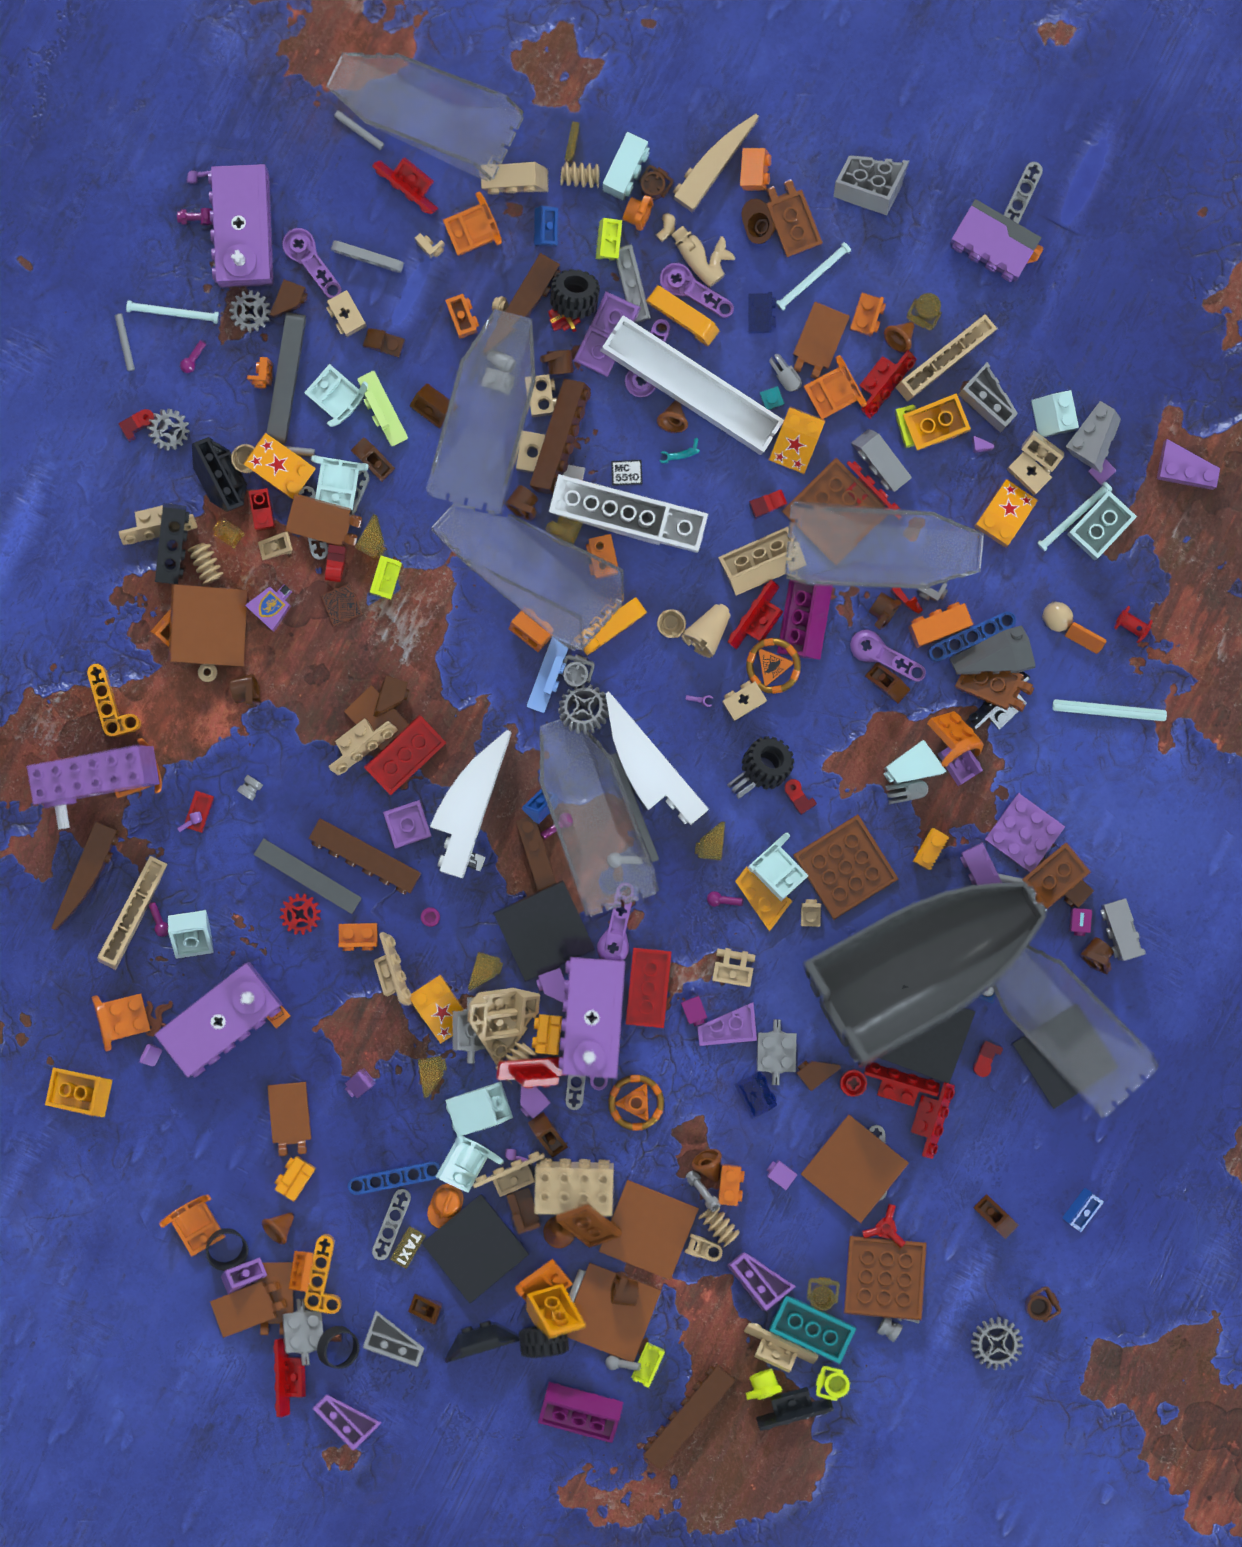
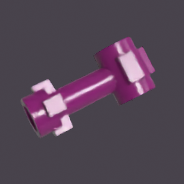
M201 208V213H187L186 209H181V211H177V221L182 225L187 224V221H201V225H212V222H210V210L212 209Z

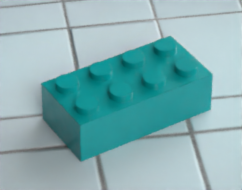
M788 1294L782 1298L769 1326V1331L839 1364L856 1330L854 1325Z

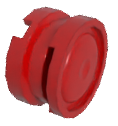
M855 1069L848 1070L841 1076L840 1088L846 1095L851 1097L860 1096L866 1090L867 1079L860 1071Z

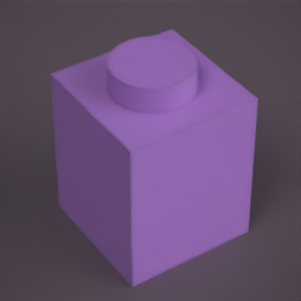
M779 1160L776 1163L773 1161L767 1168L769 1172L767 1176L785 1190L788 1189L797 1176L796 1172Z

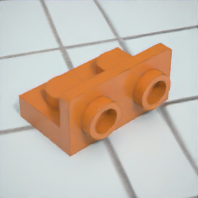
M861 293L850 330L871 337L873 332L877 333L880 325L877 319L879 314L883 315L886 303H883L884 297L878 298Z
M260 357V362L256 363V373H259V375H247V380L252 385H255V388L265 389L266 386H271L273 362L268 357Z
M377 923L339 924L338 947H343V951H354V947H362V950H373V946H378Z
M294 1251L289 1289L307 1292L310 1284V1271L313 1265V1253Z

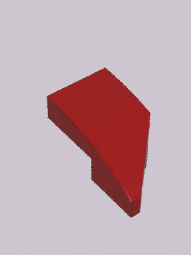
M899 585L890 590L904 606L919 614L923 611L917 602V598L914 596L909 600Z

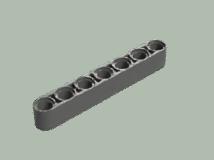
M288 312L285 317L267 434L282 445H286L306 325V315Z

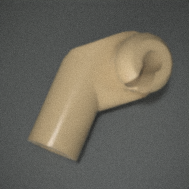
M670 213L663 215L664 228L656 234L661 242L675 231V217Z

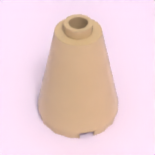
M715 604L681 635L682 640L688 646L692 644L695 647L694 651L707 658L713 657L731 616L729 608L723 604Z

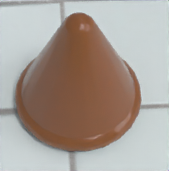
M907 322L886 327L884 338L887 344L900 353H906L907 350H910L914 323Z
M673 401L657 417V424L661 429L671 433H680L688 428V421L680 402Z
M708 1149L699 1153L692 1161V1168L710 1180L717 1182L720 1175L721 1152L717 1149Z
M286 1213L269 1219H263L262 1227L273 1241L284 1245L287 1242L294 1214Z
M556 1216L550 1218L544 1226V1238L554 1248H565L574 1240L575 1236L556 1221Z

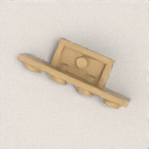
M163 505L135 512L137 527L119 531L122 544H134L159 537ZM193 514L189 515V523L184 525V530L188 531L197 528ZM172 521L169 524L172 529L180 527L176 521Z
M364 718L335 741L342 756L329 765V769L337 775L345 773L348 768L361 761L365 755L375 750L378 745L392 737L398 729L387 721L374 731L369 721Z
M382 932L379 935L385 955L375 959L374 964L383 994L389 996L397 992L399 1002L409 1006L412 1004L410 999L411 993L405 983L406 976L400 966L401 959L395 949L396 942L391 935Z
M539 1151L528 1155L529 1159L523 1162L521 1159L510 1163L511 1167L507 1169L500 1167L494 1170V1174L486 1177V1174L479 1176L475 1179L476 1182L473 1183V1187H479L493 1180L499 1196L502 1197L534 1183L535 1179L529 1164L545 1158L544 1152L539 1154Z
M748 1323L744 1330L745 1333L761 1340L754 1357L788 1373L791 1371L796 1357L811 1364H814L819 1355L807 1348L800 1347L790 1340H785L771 1331L768 1332L762 1329V1326L759 1324Z

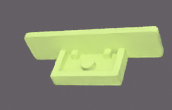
M375 371L358 378L360 386L364 381L368 383L367 392L364 393L366 398L363 400L368 410L372 408L375 414L372 418L377 427L381 425L390 445L393 447L407 440L408 436Z

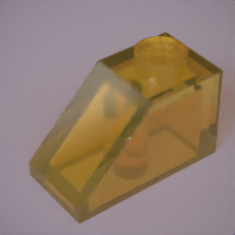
M373 514L355 548L376 560L377 557L384 554L386 548L384 547L385 541L379 519Z
M225 519L222 522L218 521L213 529L215 531L213 535L233 549H235L245 534L241 529Z
M720 822L700 839V843L696 842L695 854H698V858L721 860L725 822Z
M478 952L468 989L472 990L496 977L497 973L500 974L503 963L500 962L501 958Z
M441 1055L418 1059L424 1098L429 1097L444 1076V1071L447 1070L446 1059H442Z

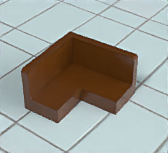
M524 1188L507 1194L506 1197L518 1234L539 1228L541 1222L538 1214H535V1204L530 1189Z

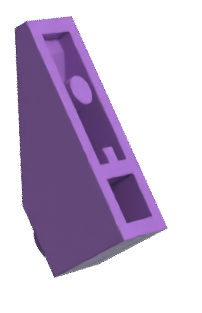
M363 1068L345 1083L347 1086L345 1090L351 1097L355 1096L358 1098L376 1082Z

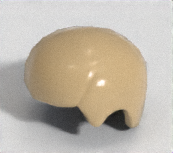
M243 444L234 449L231 455V463L236 470L242 473L253 472L243 463L255 448L254 446Z
M1053 602L1045 607L1042 618L1048 628L1061 632L1071 626L1073 613L1066 604Z
M669 609L659 615L657 627L659 632L666 638H678L685 631L686 620L684 615L678 610Z

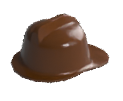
M750 199L742 208V221L748 239L752 243L762 244L771 239L775 231V223L771 218L766 203L760 199Z

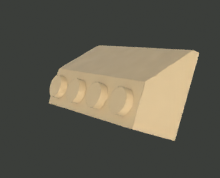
M789 527L718 557L736 596L806 565L801 549Z

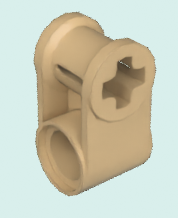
M690 1234L691 1240L688 1249L684 1251L685 1253L710 1261H718L721 1258L723 1250L718 1243L695 1234ZM711 1247L718 1248L719 1255L717 1257L709 1255L708 1250Z

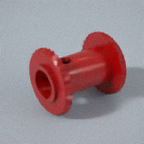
M1127 606L1118 616L1114 629H1117L1119 625L1138 636L1137 643H1140L1150 631L1153 621L1150 620L1146 624L1128 612L1130 606ZM1138 626L1142 627L1141 630H1137L1136 628Z

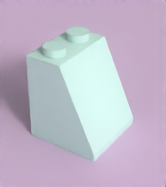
M924 740L884 768L886 771L884 776L890 783L894 782V784L937 776L946 772Z
M501 1081L446 1100V1108L451 1116L453 1130L456 1132L457 1137L498 1125L513 1118Z

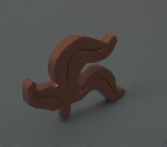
M147 1001L148 1006L145 1008L149 1026H152L150 1032L146 1033L148 1036H155L161 1027L167 1025L162 1023V1013L172 1008V1001L156 1007L155 1015L157 1019L151 1016L153 1004Z

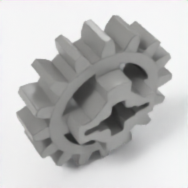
M252 290L249 291V295H246L243 291V297L241 298L236 295L237 302H231L234 308L229 309L230 313L234 314L230 317L231 320H237L234 325L236 327L241 325V331L247 328L249 333L252 332V328H255L258 332L260 325L265 328L266 326L263 322L270 321L267 315H270L271 312L267 310L270 304L264 303L266 297L260 298L259 292L253 295ZM249 299L256 300L253 303L246 302ZM239 306L242 307V313L240 314V316H238ZM246 307L250 308L251 310L253 309V312L256 317H254L251 314H248ZM261 307H263L262 317L259 316ZM247 321H255L256 323L247 324L246 322H247Z
M161 409L160 415L154 413L155 419H149L152 426L147 427L152 432L148 434V437L154 438L152 444L158 443L157 448L162 449L164 446V450L169 451L170 446L176 450V444L183 446L181 440H187L188 438L185 436V433L190 432V430L185 429V426L189 425L188 422H183L185 416H179V411L175 410L173 412L172 409H167V413ZM169 417H173L177 422L173 423ZM168 426L173 427L169 430V433L164 432L168 429ZM164 436L168 442L162 441L159 437Z

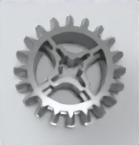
M583 684L579 689L574 687V691L568 689V695L563 694V700L559 701V706L561 707L558 708V712L561 714L559 716L560 720L564 721L563 725L565 727L569 726L570 731L576 728L577 734L583 730V733L586 735L587 730H591L594 733L595 727L599 730L601 729L600 723L606 724L605 718H609L607 699L605 698V693L600 692L598 687L593 690L591 684L588 688H585V684ZM575 703L576 708L572 714H569L571 705ZM599 704V711L594 716L592 711L595 709V706Z
M997 1317L996 1323H994L993 1318H989V1325L982 1321L985 1327L982 1329L980 1326H977L976 1328L980 1333L973 1332L972 1334L974 1337H977V1340H971L972 1344H977V1346L971 1348L973 1352L978 1351L974 1357L977 1359L982 1356L979 1363L982 1365L987 1361L986 1368H990L991 1364H993V1369L997 1370L998 1364H1000L1001 1369H1005L1004 1363L1006 1362L1011 1367L1012 1363L1009 1360L1013 1359L1017 1362L1018 1359L1014 1356L1015 1353L1018 1355L1022 1354L1020 1350H1017V1347H1023L1022 1343H1017V1341L1023 1339L1022 1336H1016L1020 1330L1017 1328L1012 1331L1015 1324L1011 1323L1007 1326V1319H1004L1001 1324L1000 1317ZM995 1328L1004 1329L1003 1332L996 1336L988 1332ZM1009 1333L1012 1337L1011 1350L1005 1347V1341ZM983 1337L989 1340V1347L985 1354L982 1350ZM990 1337L996 1341L1001 1340L1000 1343L1004 1350L998 1346L993 1347L994 1344ZM998 1351L1006 1355L999 1359L990 1358L991 1355Z

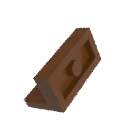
M428 383L416 393L409 405L439 429L457 407L455 403Z

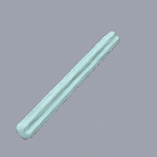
M1056 699L1052 705L1054 711L1155 721H1165L1167 718V711L1160 709Z

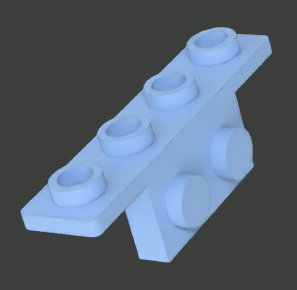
M555 635L552 636L527 703L528 708L542 713L545 712L552 691H557L559 681L556 680L558 675L564 672L566 663L563 662L570 641Z

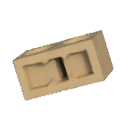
M549 374L527 377L532 418L552 415L557 401L556 398H552V391L555 390L554 379H550ZM537 383H546V389L543 391L537 390ZM543 400L549 403V407L545 410L538 407L539 403Z

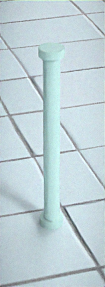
M843 242L841 248L782 300L776 301V305L784 311L787 304L846 252L849 253L851 251L850 247Z
M129 300L126 306V312L139 311L213 321V323L217 324L219 320V312L206 313L132 303Z
M1103 482L1102 487L1043 541H1039L1037 543L1043 551H1046L1048 545L1094 505L1106 492H1111V486L1107 482Z

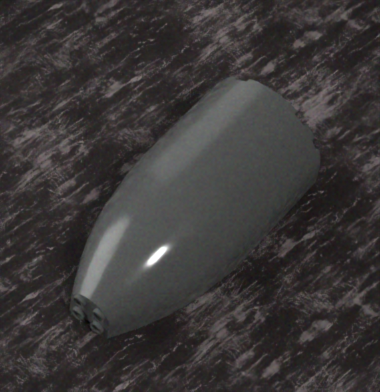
M1026 882L974 885L946 891L898 910L804 962L806 977L811 979L809 980V985L815 997H820L819 1003L824 1015L844 1048L848 1046V1053L854 1062L859 1061L858 1065L861 1068L948 1020L994 986L1017 962L1046 918L1045 913H1047V910L1042 902L1038 904L1035 900L1037 894L1032 886L1029 887Z

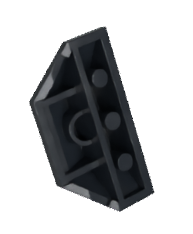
M207 437L192 443L193 469L210 502L229 512L244 505L247 483L242 473L232 465L230 450Z
M490 1320L479 1323L480 1327L472 1328V1326L462 1328L447 1353L445 1362L448 1363L520 1341L519 1334L497 1322L491 1323Z

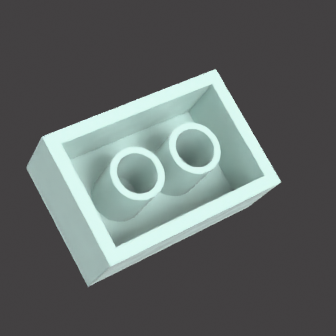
M629 132L626 133L603 182L604 192L623 201L625 196H630L633 189V179H638L642 170L641 163L646 162L650 153L648 141Z
M1108 491L1067 535L1092 559L1096 560L1137 516Z

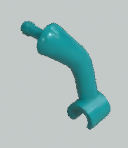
M694 438L693 448L669 454L662 451L660 454L667 455L668 458L665 461L659 460V462L666 464L669 460L684 459L700 452L697 449L699 439Z

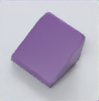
M976 436L972 437L973 452L993 450L994 444Z
M1106 459L1102 466V473L1093 468L1088 471L1100 485L1116 472V469Z
M152 1044L146 1045L139 1061L155 1066L162 1053V1049Z

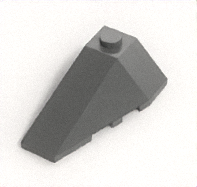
M1022 625L1004 630L949 659L957 675L980 674L982 671H993V674L999 673V671L1019 673L1036 667L1030 640Z

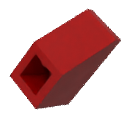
M268 488L248 491L255 530L262 531L276 528Z

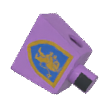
M285 584L277 592L268 587L245 606L274 632L291 607L285 599L292 591Z

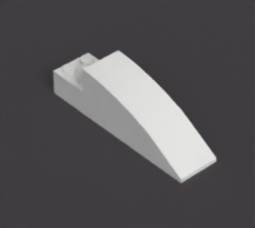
M558 475L549 509L550 513L652 544L660 545L661 543L695 553L699 551L708 514L563 475Z
M607 692L606 699L613 741L627 778L647 810H650L666 796L668 799L665 802L672 810L676 808L680 812L678 817L684 824L688 822L691 825L709 809L610 692Z
M506 730L468 764L447 792L434 816L430 827L452 834L451 838L447 837L444 848L447 849L445 856L441 855L438 863L442 872L464 878L512 734L511 731Z

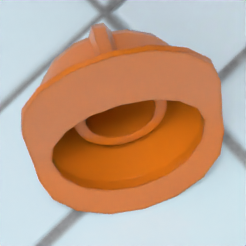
M448 1183L436 1189L427 1212L428 1220L433 1226L441 1228L460 1212L464 1200L463 1192Z

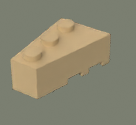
M536 162L481 166V189L493 195L499 194V192H548V169Z

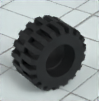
M569 269V271L564 270L562 273H558L553 278L550 304L553 306V310L558 311L559 315H564L566 318L572 317V319H582L585 316H590L591 313L596 311L598 305L599 282L593 275H589V272H583L579 269Z
M769 736L758 738L743 756L744 758L741 763L743 764L742 771H745V777H749V782L751 784L754 782L758 788L760 786H763V789L779 787L794 767V759L791 758L793 753L792 751L789 752V746H785L782 740L777 741L776 737L771 739ZM761 757L770 760L775 768L766 766Z
M537 1326L519 1331L521 1356L549 1357L569 1351L568 1333L549 1338Z

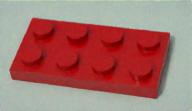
M419 715L364 768L392 795L437 753L446 742Z
M633 948L626 1015L627 1025L664 1028L672 951Z

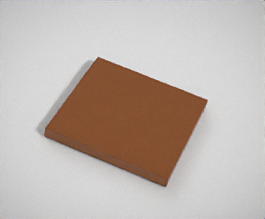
M837 458L782 510L795 526L835 566L890 512ZM854 482L857 483L852 490L846 491ZM848 492L854 494L855 500L850 496ZM864 494H867L868 497L862 500V496ZM857 497L862 501L860 504L856 502Z
M173 584L168 662L244 667L247 590Z
M858 814L793 854L799 866L808 875L809 882L833 920L898 880L897 875Z
M848 1114L801 1175L861 1223L909 1162Z
M627 1179L611 1219V1223L621 1230V1237L602 1243L599 1252L671 1280L699 1208Z
M849 1236L844 1314L921 1321L927 1243L905 1241L906 1244L900 1248L893 1240Z
M589 1262L574 1301V1305L586 1326L568 1332V1338L624 1360L634 1362L661 1290L638 1281L639 1291L636 1306L612 1304L610 1289L616 1272Z

